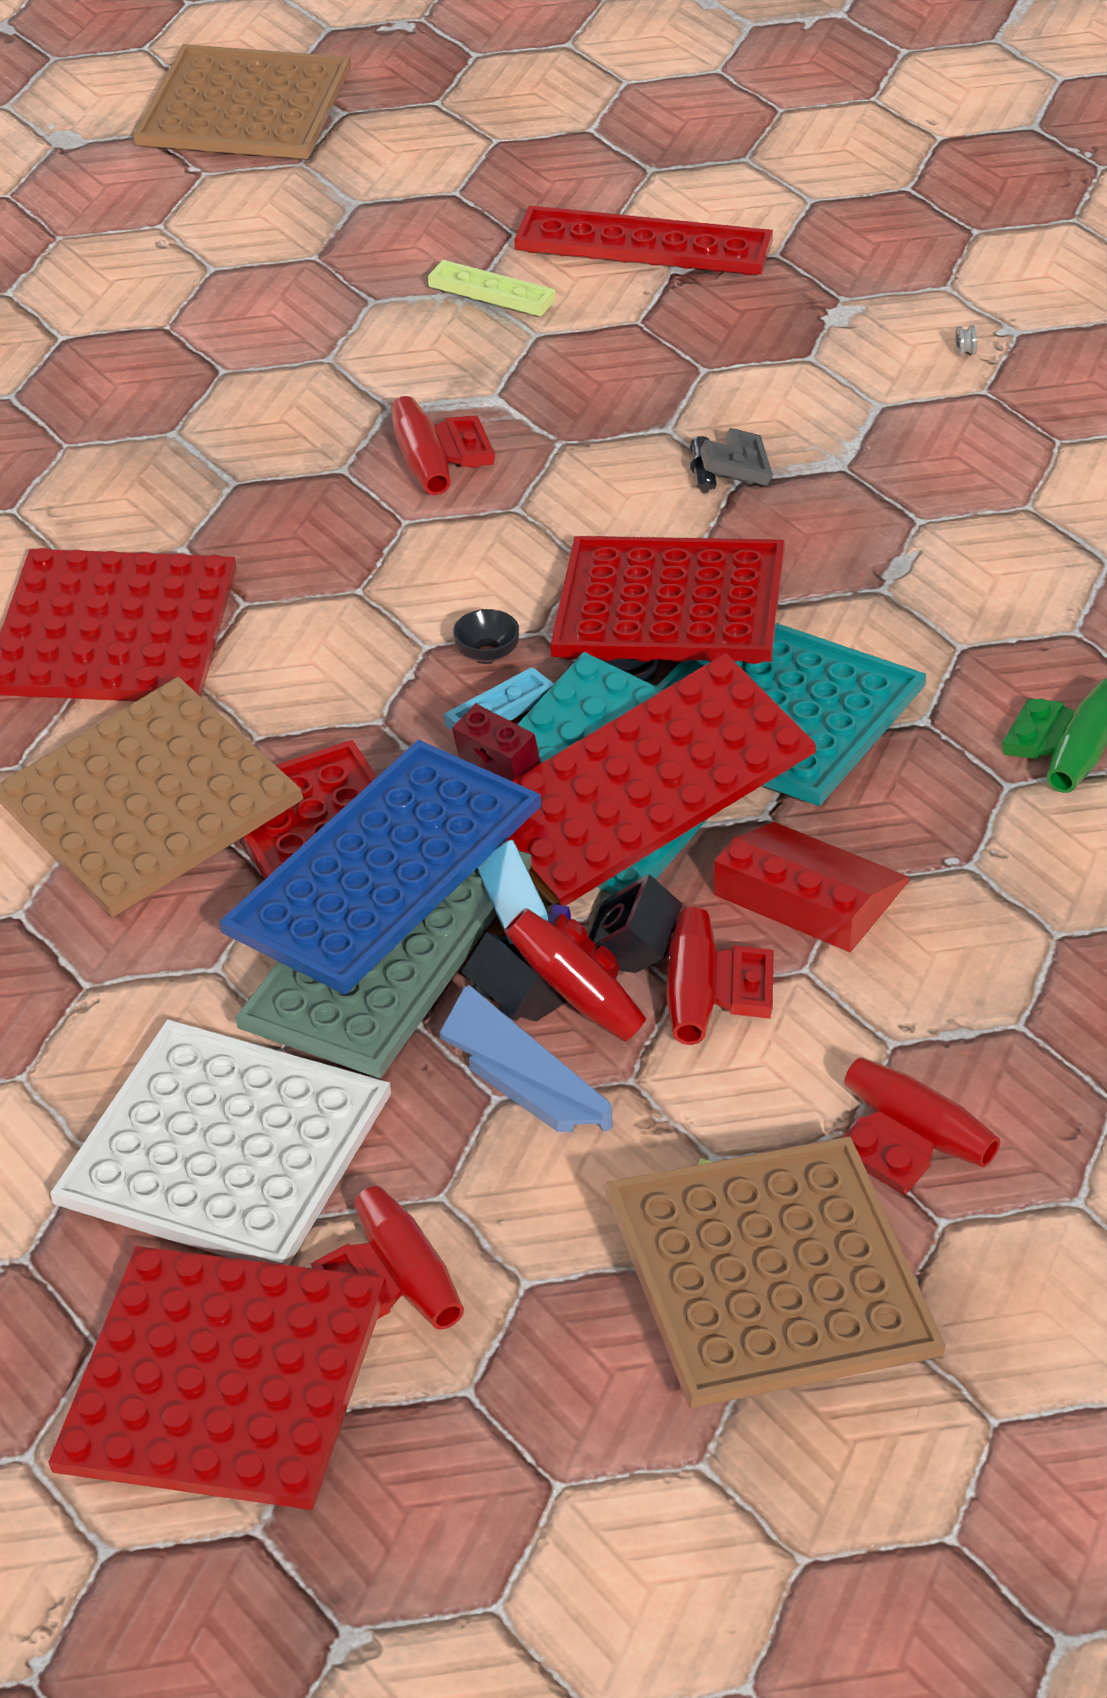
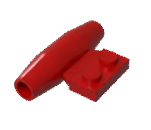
M402 396L393 402L391 413L396 441L409 471L428 494L440 495L450 487L451 480L448 462L460 464L461 467L471 468L494 465L495 452L478 415L445 418V421L434 425L430 417L414 398Z
M688 907L679 913L668 952L666 1000L672 1033L678 1042L686 1045L700 1043L705 1038L714 1004L729 1010L730 1014L767 1019L771 1018L773 1009L774 950L734 945L732 949L717 952L710 915L706 910L699 907Z
M525 908L506 927L504 932L534 971L582 1015L624 1042L633 1037L646 1021L645 1015L616 979L620 968L616 957L606 947H598L588 938L586 929L574 919L569 920L561 913L552 923H549L528 908Z
M863 1057L856 1059L849 1067L844 1079L845 1086L874 1110L875 1113L866 1117L861 1116L843 1138L851 1137L868 1174L905 1196L930 1168L933 1149L980 1167L989 1165L996 1156L1000 1147V1138L961 1105L906 1073Z
M380 1186L366 1188L356 1197L354 1208L368 1243L357 1245L347 1243L310 1263L311 1267L314 1269L385 1277L388 1289L377 1319L391 1312L390 1309L402 1295L434 1328L442 1330L455 1325L463 1316L464 1307L447 1266L415 1219Z

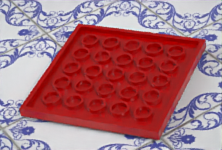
M574 536L550 644L551 657L575 660L585 652L605 661L620 658L636 659L638 661L664 659L675 662H686L689 660H708L711 662L727 653L734 661H745L750 664L772 662L785 540Z
M29 549L0 632V696L138 701L164 684L179 677L201 697L236 571L235 557L186 555L182 553L153 554L150 552H102L79 549Z
M135 1246L48 1461L52 1473L313 1510L388 1289L385 1277Z

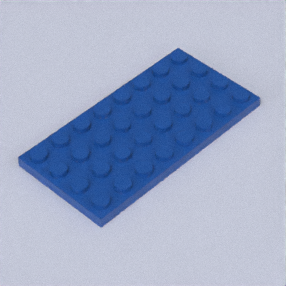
M418 739L219 921L221 933L346 995L478 868L494 850L542 806L541 795Z

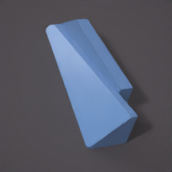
M468 985L463 989L440 1031V1039L473 1055L469 1058V1069L557 1132H573L574 1125L596 1124L601 1127L602 1131H608L613 1127L612 1105L609 1101L474 988Z

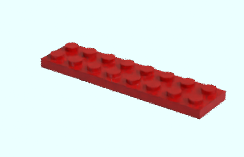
M529 205L514 240L515 250H523L529 253L543 252L559 256L572 255L589 259H611L623 263L640 262L653 266L669 265L679 266L683 269L698 268L708 269L713 272L727 271L744 275H762L773 242V230Z

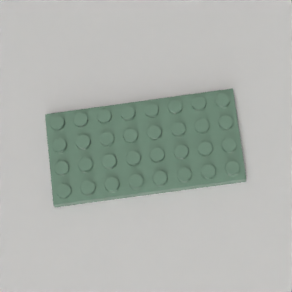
M518 851L527 871H529L532 865L531 855ZM475 869L346 995L277 962L236 1016L237 1028L381 1079L497 916L477 870Z

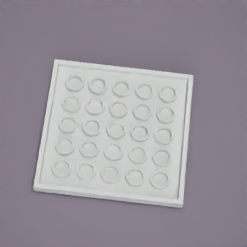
M167 1019L51 1191L52 1203L227 1258L290 1265L391 1095L390 1083Z

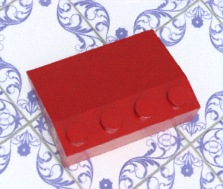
M774 821L735 837L714 860L715 896L850 953L909 882V876Z

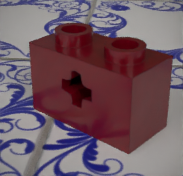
M477 703L452 727L460 758L512 781L541 763L535 733Z

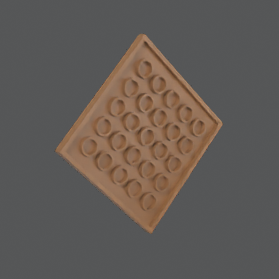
M182 44L134 133L135 145L148 148H175L179 151L201 150L206 153L225 152L233 153L234 155H261L265 158L275 156L287 157L293 160L309 159L351 69V58L347 56Z
M179 677L164 684L0 782V804L112 918L303 800L302 791L299 786Z
M851 1137L607 1182L605 1194L689 1409L943 1356L946 1345Z

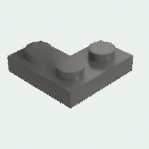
M730 428L725 437L727 445L704 440L700 453L706 471L717 476L726 475L738 478L749 484L758 483L768 486L773 474L761 435Z

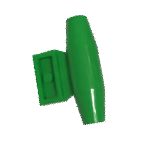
M1107 678L1102 679L1077 705L1075 711L1064 706L1063 702L1028 698L1002 742L1004 755L1040 759L1043 755L1053 754L1047 773V782L1058 792H1072L1097 765L1107 747Z

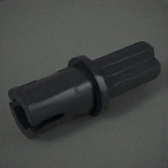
M698 436L690 442L692 453L690 469L695 474L696 487L700 488L702 493H708L709 490L716 488V476L705 470L700 449L704 440L710 441V439L705 436Z

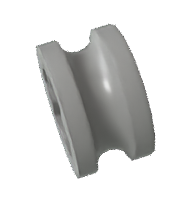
M969 325L966 330L962 326L956 327L955 342L958 356H963L965 352H969L970 355L976 354L977 335L974 325Z

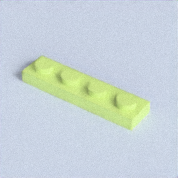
M442 260L428 275L429 287L440 289L447 293L470 297L473 300L496 304L503 308L526 312L529 315L542 316L556 301V289Z

